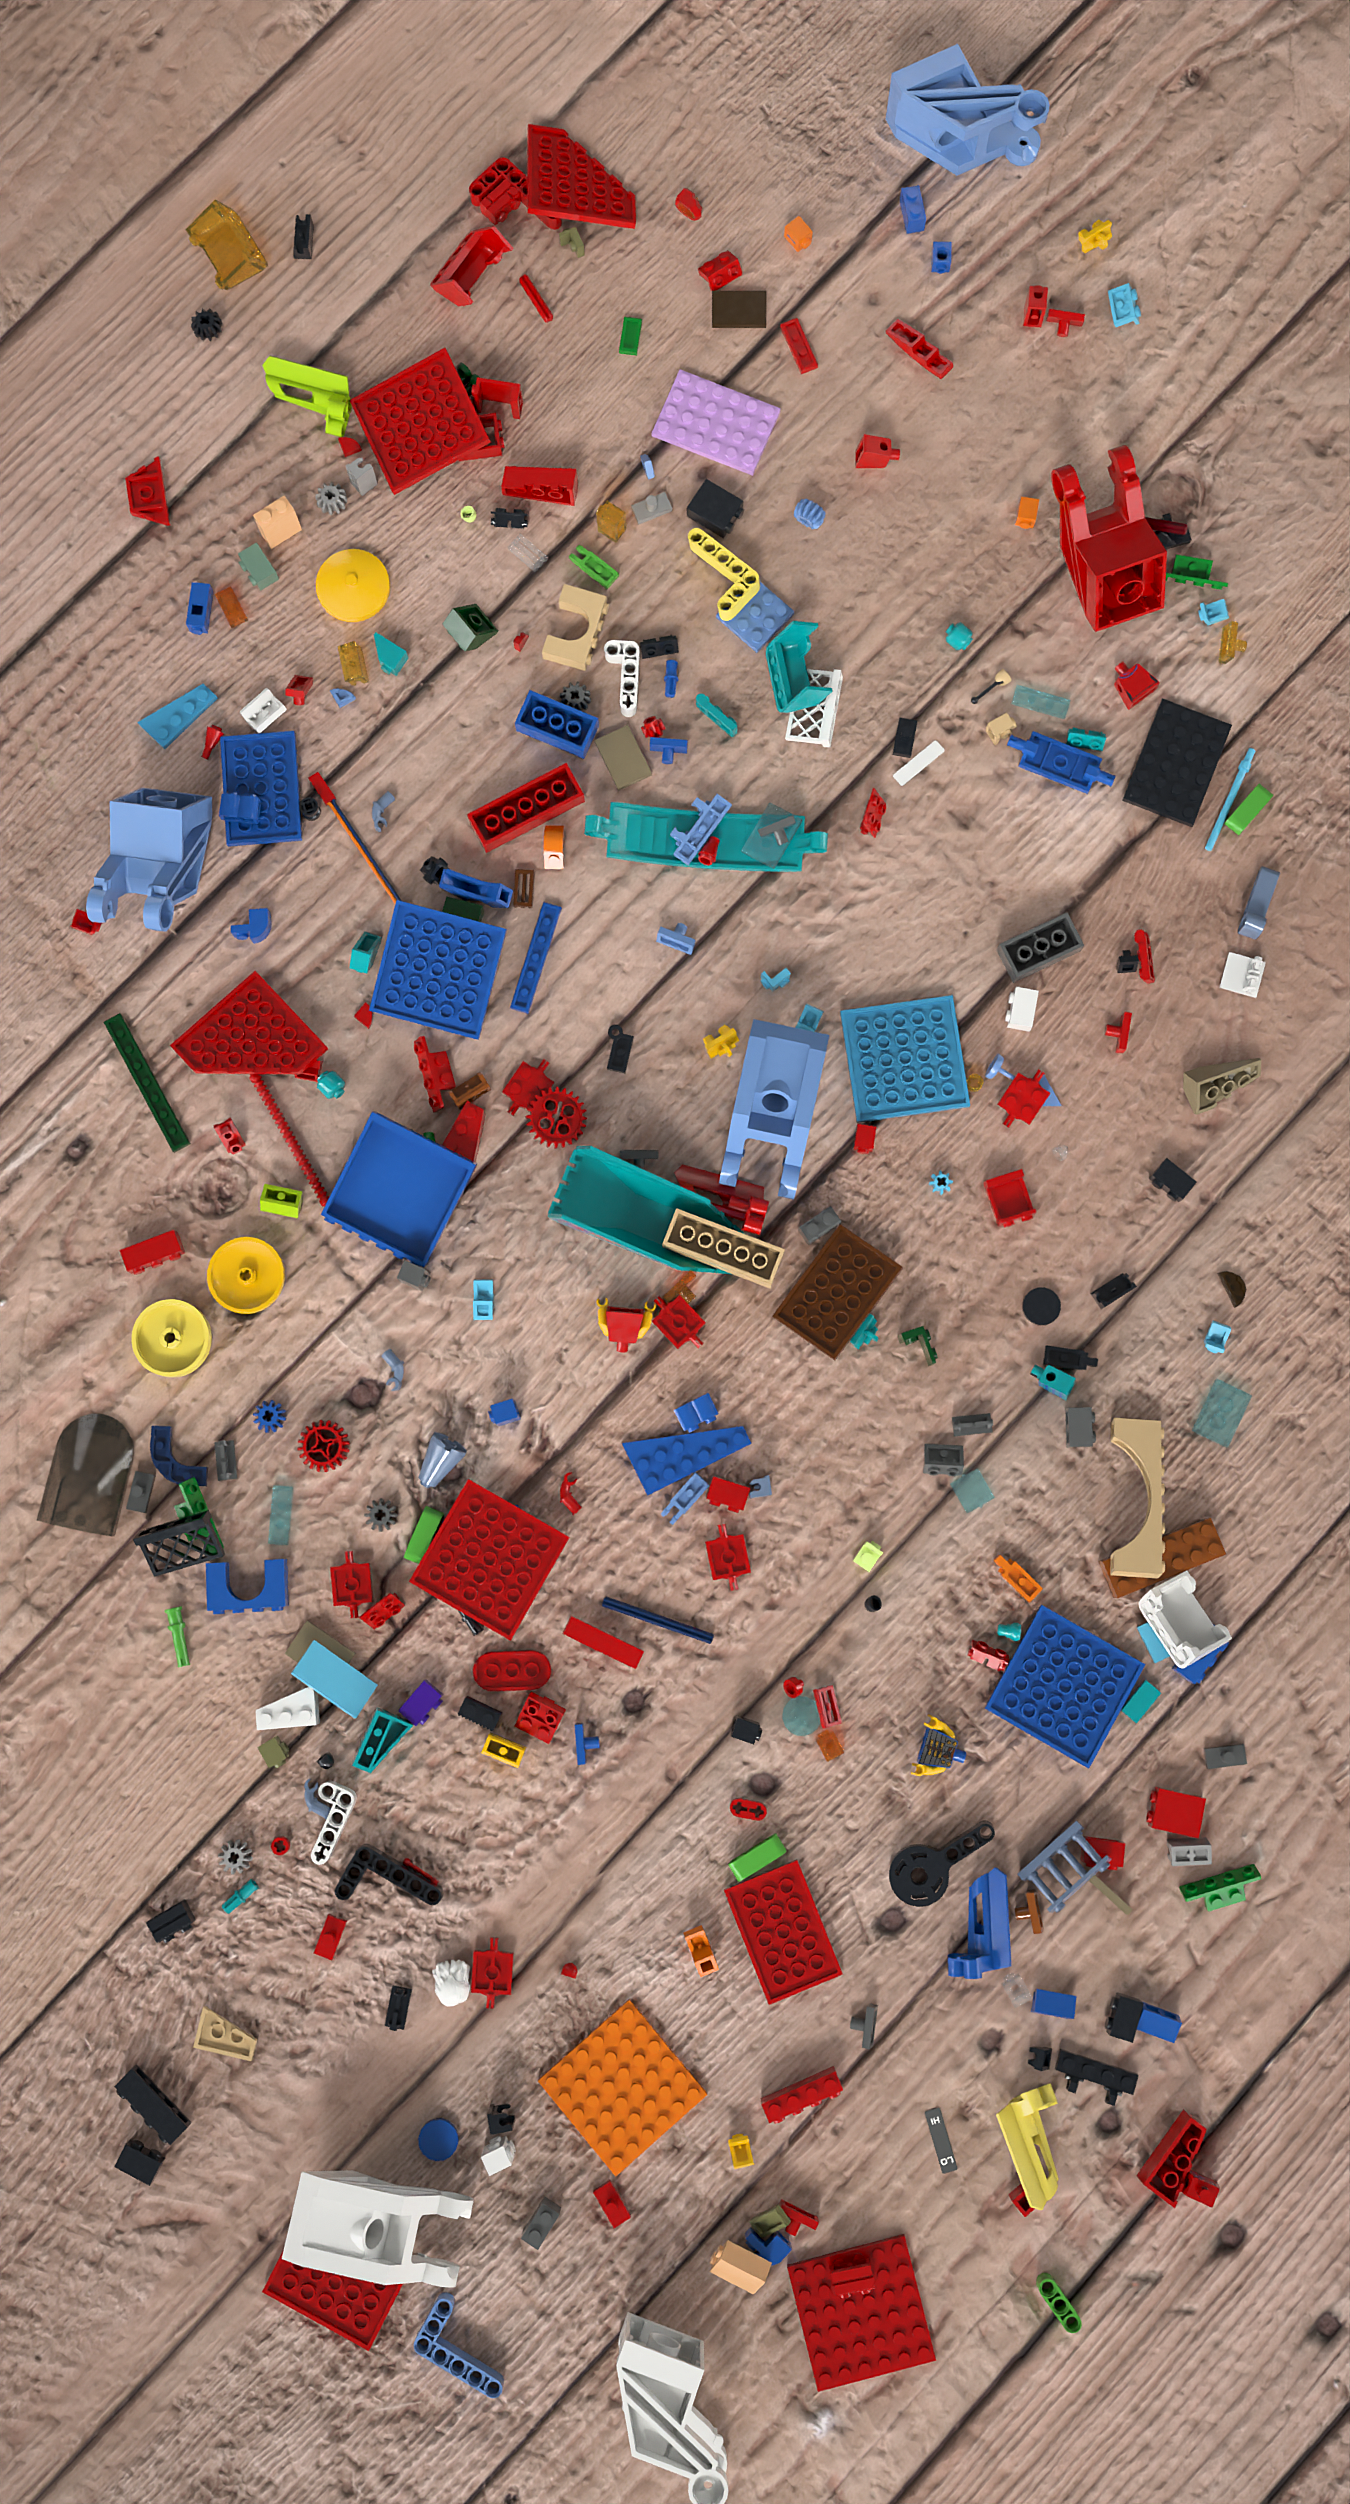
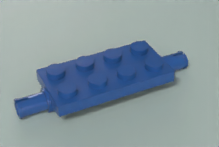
M1034 731L1027 741L1011 734L1007 746L1022 751L1023 756L1018 767L1088 794L1093 782L1098 781L1111 787L1116 775L1100 770L1099 766L1102 758Z

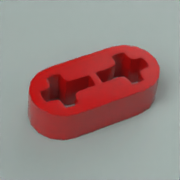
M735 1798L730 1803V1811L736 1817L756 1821L766 1817L767 1809L759 1801ZM741 1802V1806L747 1807V1810H740L737 1813L733 1805ZM757 1806H760L764 1812L763 1814L760 1813L759 1816H755V1812L749 1811V1809H756Z

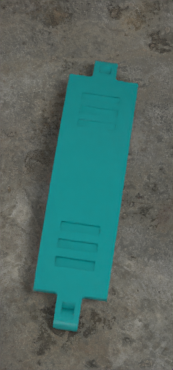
M611 802L609 819L597 815L585 816L584 834L607 839L606 857L620 860L704 869L801 872L803 854L827 852L828 833L821 831L804 833L805 816L793 815L796 824L784 829L789 842L778 846L774 833L761 838L758 829L792 815L726 813L710 835V837L714 836L720 840L716 861L712 865H704L698 860L699 856L697 853L688 866L673 855L679 846L675 844L677 841L670 834L675 827L679 832H689L700 818L698 816L699 811Z

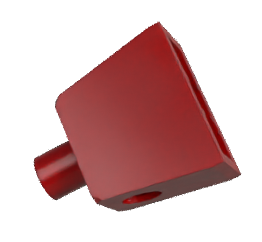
M864 434L855 451V468H885L889 460H899L900 449L891 448V439Z

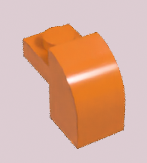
M545 825L544 869H563L564 826Z
M702 1925L683 1932L700 1977L719 1970L712 1947Z

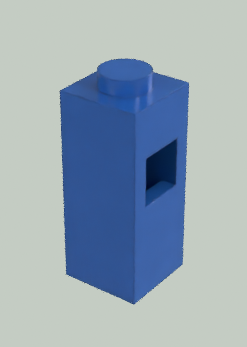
M191 583L186 626L193 634L201 635L202 633H208L214 594L210 584Z

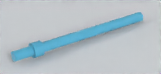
M1252 748L1248 749L1244 760L1239 764L1238 774L1205 846V849L1208 851H1212L1244 776L1251 768V761L1256 752Z

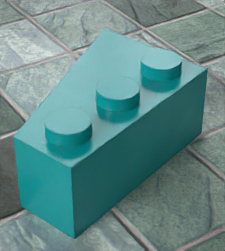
M376 1707L352 1761V1766L371 1773L408 1730L413 1727V1724L409 1720Z

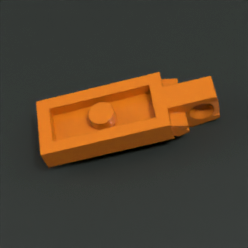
M998 1555L993 1560L1000 1567L998 1572L1028 1603L1043 1589L1011 1558L1006 1561L1001 1555Z

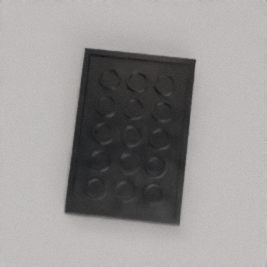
M1162 698L1122 801L1193 827L1232 725Z

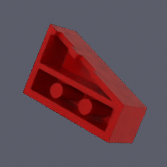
M466 1101L442 1146L476 1163L486 1115L484 1109Z

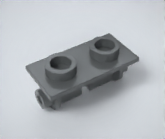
M990 1413L952 1417L954 1436L993 1432V1419H991Z
M234 1440L214 1442L218 1481L238 1479Z

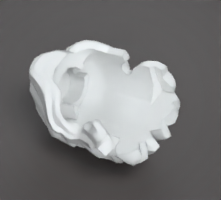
M451 1960V1964L448 1961H445V1963L439 1962L436 1965V1969L432 1970L436 1981L435 1993L445 2006H455L466 2001L468 1998L470 1966L464 1961L457 1960L455 1962Z

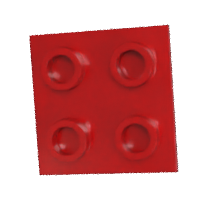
M875 788L872 789L860 826L862 834L867 835L870 832L873 838H876L877 832L880 831L882 815L886 812V803Z
M390 1592L359 1616V1618L371 1628L376 1629L384 1625L391 1616L398 1614L405 1604L399 1600L400 1598L396 1593L392 1594Z

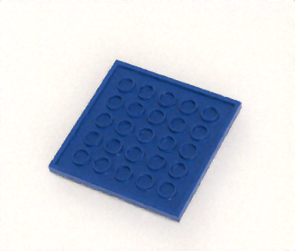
M396 900L369 1011L479 1040L507 929Z
M1040 1605L984 1708L1089 1769L1146 1664L1047 1607Z

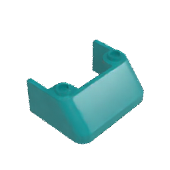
M792 621L766 648V659L777 710L780 713H790L817 706L833 692L832 688L810 686L804 656L811 649L809 635L819 627L818 623Z

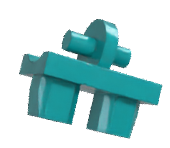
M872 1314L868 1315L850 1340V1343L858 1350L863 1342L868 1345L871 1340L877 1342L879 1339L875 1335L878 1331V1328L875 1327L877 1320Z

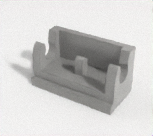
M358 458L345 466L351 484L363 496L378 483L371 464L369 463L363 468H359L358 465L363 462V458Z
M1206 1837L1199 1839H1167V1846L1169 1848V1854L1167 1855L1172 1866L1212 1864L1211 1844Z

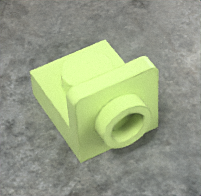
M866 1541L853 1559V1562L870 1572L878 1558L883 1554L880 1551L881 1546L874 1541L870 1543Z

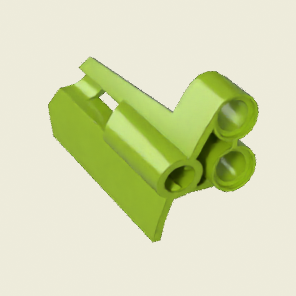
M270 355L262 366L266 373V383L275 397L326 415L324 419L326 420L325 433L344 437L352 411V405L349 401L351 398L349 397L348 376ZM280 383L311 391L312 398L306 400L288 395L282 390Z

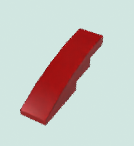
M897 319L886 330V334L902 350L938 378L942 379L953 368L952 361L939 354V349L927 342L922 333L903 321Z
M570 1616L562 1633L634 1669L637 1668L644 1653L643 1650L573 1616Z

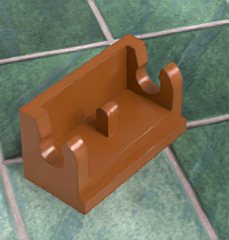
M478 1072L469 1080L448 1091V1093L460 1110L464 1107L466 1101H475L491 1091V1088L481 1072Z

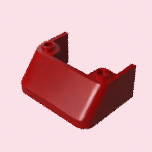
M495 226L473 230L465 236L431 281L430 286L457 306L471 305L474 302L470 298L471 292L469 290L488 265L498 264L502 259L501 255L504 252L512 251L514 248Z

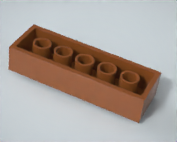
M1204 1518L1162 1535V1541L1165 1542V1552L1162 1553V1561H1165V1572L1159 1578L1110 1575V1557L1098 1561L1113 1598L1123 1597L1226 1555L1212 1519Z

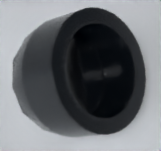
M873 1595L865 1600L864 1606L867 1611L876 1612L881 1609L882 1602L878 1596Z
M327 1752L316 1762L321 1768L329 1769L334 1764V1758L330 1752Z

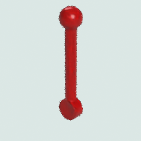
M409 1858L403 1860L405 1866H410L428 1878L432 1883L438 1884V1879L411 1863Z

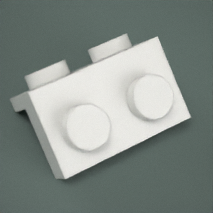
M265 688L240 711V714L260 734L287 709L273 696L268 688Z

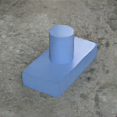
M678 923L674 931L660 926L656 942L691 955L696 940L684 936L688 928L685 924Z

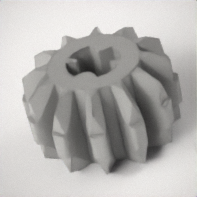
M331 482L327 486L324 483V488H318L319 494L315 496L317 506L322 509L324 514L329 512L332 516L333 511L339 514V509H345L344 504L347 503L346 492L344 489H341L339 484L334 486V483Z
M237 1839L235 1844L230 1840L228 1841V1846L223 1845L221 1847L223 1852L219 1853L218 1857L224 1858V1860L220 1861L219 1865L226 1864L224 1867L225 1872L231 1868V1874H235L236 1870L242 1873L243 1867L246 1869L250 1867L247 1861H252L253 1857L247 1854L252 1852V1849H245L247 1846L246 1842L240 1846V1839ZM234 1852H235V1855H236V1854L239 1855V1858L237 1859V1861H236V1859H235V1860L232 1859V1856L234 1855Z

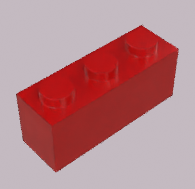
M174 1229L119 1250L127 1272L134 1273V1275L145 1272V1269L151 1266L152 1268L159 1267L166 1260L175 1261L180 1259L181 1255L185 1254L180 1236Z

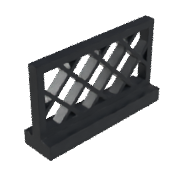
M209 1510L147 1528L137 1533L133 1541L136 1546H140L154 1577L225 1555L210 1522L212 1516ZM200 1528H207L208 1538L198 1534ZM183 1533L193 1536L190 1543L180 1539ZM169 1538L175 1541L174 1547L171 1548L163 1544L164 1540ZM195 1538L206 1542L203 1549L193 1545ZM151 1543L157 1546L156 1553L148 1550L147 1544ZM178 1543L188 1547L186 1554L176 1550ZM207 1545L214 1546L217 1553L212 1554L206 1551ZM161 1548L171 1553L168 1559L158 1555ZM190 1549L201 1553L200 1557L195 1559L188 1556ZM173 1554L183 1558L182 1563L177 1564L171 1561ZM156 1559L166 1563L165 1568L158 1570L155 1565Z

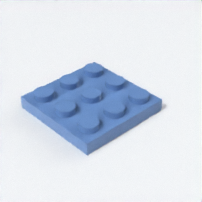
M760 582L758 593L732 620H722L719 612L716 614V618L758 653L794 615V610Z

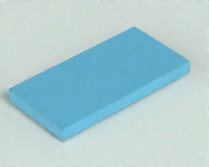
M315 1640L312 1641L291 1672L293 1676L354 1719L357 1718L378 1686Z

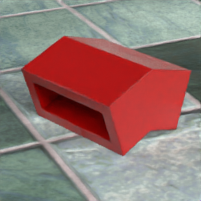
M316 1060L301 1074H294L295 1078L318 1082L317 1079L321 1074L323 1061Z

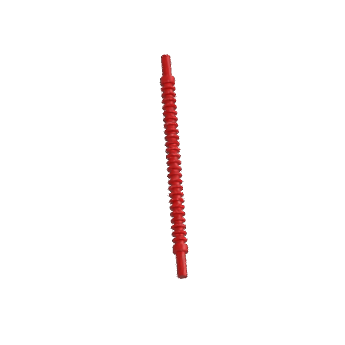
M250 1074L249 1079L252 1083H255L256 1091L260 1092L259 1096L263 1097L264 1105L268 1106L267 1110L271 1111L269 1114L273 1115L272 1119L276 1120L277 1128L281 1129V1134H284L282 1137L286 1138L285 1142L289 1143L288 1147L292 1148L290 1151L294 1152V1157H297L298 1165L302 1166V1171H305L303 1174L307 1175L306 1179L310 1180L311 1188L315 1189V1194H318L317 1198H320L319 1203L322 1207H325L330 1196L326 1195L325 1187H321L322 1182H319L320 1178H316L317 1173H313L314 1168H311L312 1164H308L309 1159L305 1158L306 1154H303L304 1150L300 1149L299 1141L295 1140L296 1136L292 1135L291 1127L287 1126L288 1122L284 1121L285 1117H282L283 1113L279 1112L278 1104L274 1103L275 1099L271 1098L272 1094H269L270 1090L266 1089L265 1081L261 1080V1074Z

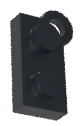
M612 1025L608 1029V1035L613 1039L607 1070L626 1074L634 1036L623 1034V1030L619 1025ZM614 1029L619 1031V1034L616 1036L612 1034Z

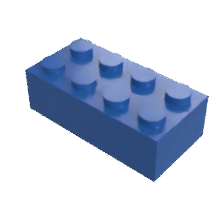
M529 690L515 721V727L517 732L585 759L599 728V721L597 717Z

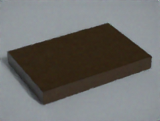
M712 291V328H766V291Z

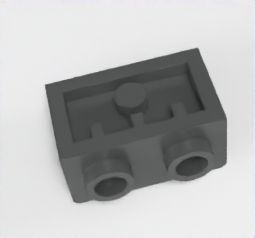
M924 1444V1474L932 1476L938 1474L949 1476L962 1475L964 1468L962 1445Z

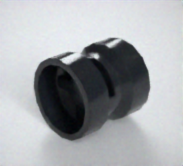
M311 797L302 799L299 808L304 818L308 821L317 820L321 814L317 801Z

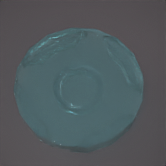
M798 1696L792 1698L783 1709L782 1719L785 1727L789 1732L797 1736L812 1734L821 1723L816 1702L809 1697Z

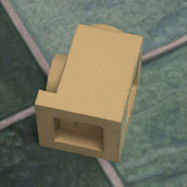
M1005 713L987 723L985 730L993 744L996 745L1000 738L1005 739L1009 737L1017 725L1015 720Z

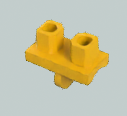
M1097 220L1092 225L1091 231L1087 229L1079 231V241L1082 243V251L1084 253L1098 246L1102 250L1107 248V241L1112 238L1110 229L1112 222L1109 220L1105 222Z
M727 1025L719 1028L720 1036L714 1039L712 1035L703 1038L707 1054L711 1059L716 1055L722 1056L725 1053L728 1057H731V1049L735 1048V1043L739 1041L735 1029H730Z

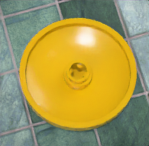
M347 549L333 554L322 564L316 577V592L321 605L330 615L346 622H359L371 618L383 608L389 597L390 580L385 566L376 556L360 549Z
M239 1237L223 1244L212 1256L207 1269V1283L214 1299L224 1308L240 1314H252L269 1307L280 1295L285 1281L284 1264L278 1252L265 1241L253 1237Z

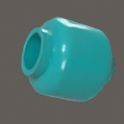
M962 622L956 625L952 623L945 631L948 634L945 639L946 642L957 651L965 650L973 640L972 631Z
M325 1071L318 1077L317 1088L326 1098L332 1099L335 1097L338 1099L344 1094L345 1081L335 1071Z

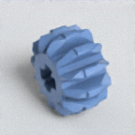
M801 499L797 503L793 515L802 525L811 529H818L822 525L826 513L818 503L808 499Z

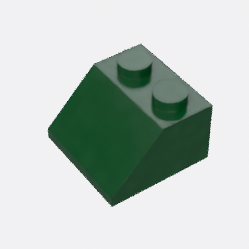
M477 604L453 608L442 623L447 632L465 652L477 649L498 633V629Z

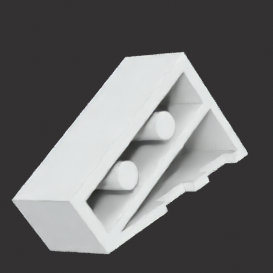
M310 1687L256 1710L257 1730L310 1726L320 1723L318 1693Z

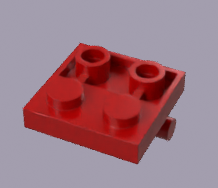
M531 1691L514 1727L549 1744L566 1709L555 1704L554 1700L546 1696L543 1698Z

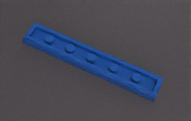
M543 902L510 1006L513 1010L526 1014L530 1012L562 910L559 906Z

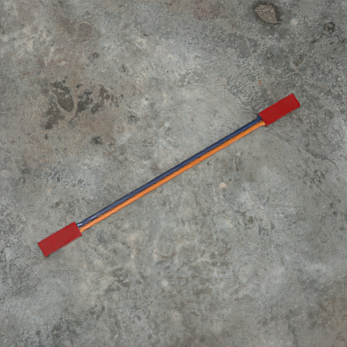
M316 772L308 777L325 805L330 806L393 902L396 904V900L402 901L335 802L336 797L320 773Z

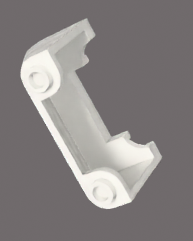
M1188 1571L1152 1588L1139 1601V1608L1175 1664L1181 1669L1191 1665L1232 1639L1229 1630L1221 1624L1214 1626L1192 1594L1195 1591L1196 1582Z

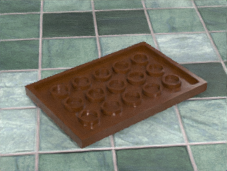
M840 1224L772 1317L836 1361L862 1323L902 1271L903 1267Z

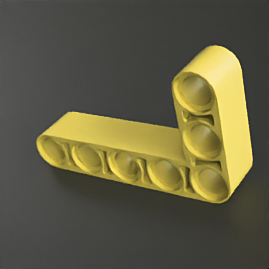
M694 528L688 533L690 549L734 583L717 603L720 618L724 621L732 620L760 590L759 575L703 530Z

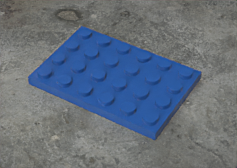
M295 731L220 737L223 794H227L228 791L236 792L239 796L251 793L257 795L261 801L258 824L225 821L227 846L302 841Z

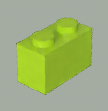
M264 1184L260 1198V1211L298 1218L303 1202L302 1191Z

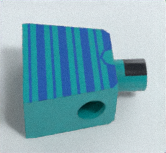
M1035 1364L1030 1375L1039 1379L1038 1385L1065 1401L1076 1381V1378L1050 1365L1043 1369ZM1048 1377H1053V1378H1055V1380H1054V1381H1048L1047 1378H1048Z

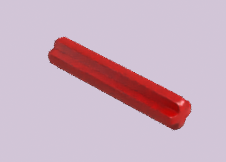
M524 274L519 278L521 286L546 323L552 321L553 314L528 275Z

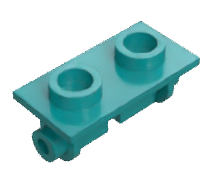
M1073 727L1068 729L1066 744L1072 747L1103 751L1107 737L1102 731L1089 730L1088 734H1086L1084 729Z

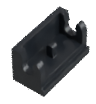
M306 214L305 220H300L299 215H296L293 258L312 259L314 224L311 214Z
M1127 1273L1120 1274L1090 1293L1100 1309H1103L1137 1287L1134 1282H1130Z
M490 2104L487 2112L490 2135L513 2131L516 2121L515 2115H508L502 2112L503 2109H509L511 2107L510 2104L496 2106Z

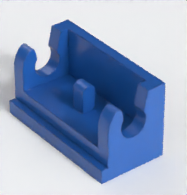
M1036 1989V1992L1033 1993L1031 2012L1074 2019L1077 1996Z
M1143 2002L1137 2030L1175 2043L1182 2025L1180 2016Z

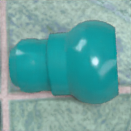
M1017 1622L1007 1625L999 1624L997 1634L999 1636H1006V1638H1010L1013 1641H1018L1021 1636V1624Z

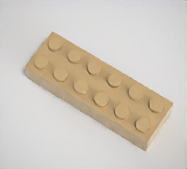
M677 1208L662 1244L665 1249L767 1288H771L785 1249Z

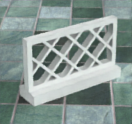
M807 669L808 675L812 678L809 681L810 686L816 683L818 687H822L818 680L823 676L830 677L829 683L823 687L832 688L833 692L826 697L824 702L820 705L818 704L810 712L806 708L803 709L806 715L799 720L794 716L796 711L790 712L785 739L831 747L843 681L842 671L834 669L833 672ZM820 710L823 713V718L816 722L811 715ZM809 717L814 724L805 730L800 723ZM799 726L803 732L798 736L791 735L792 729ZM817 727L820 731L819 738L810 737L808 733Z

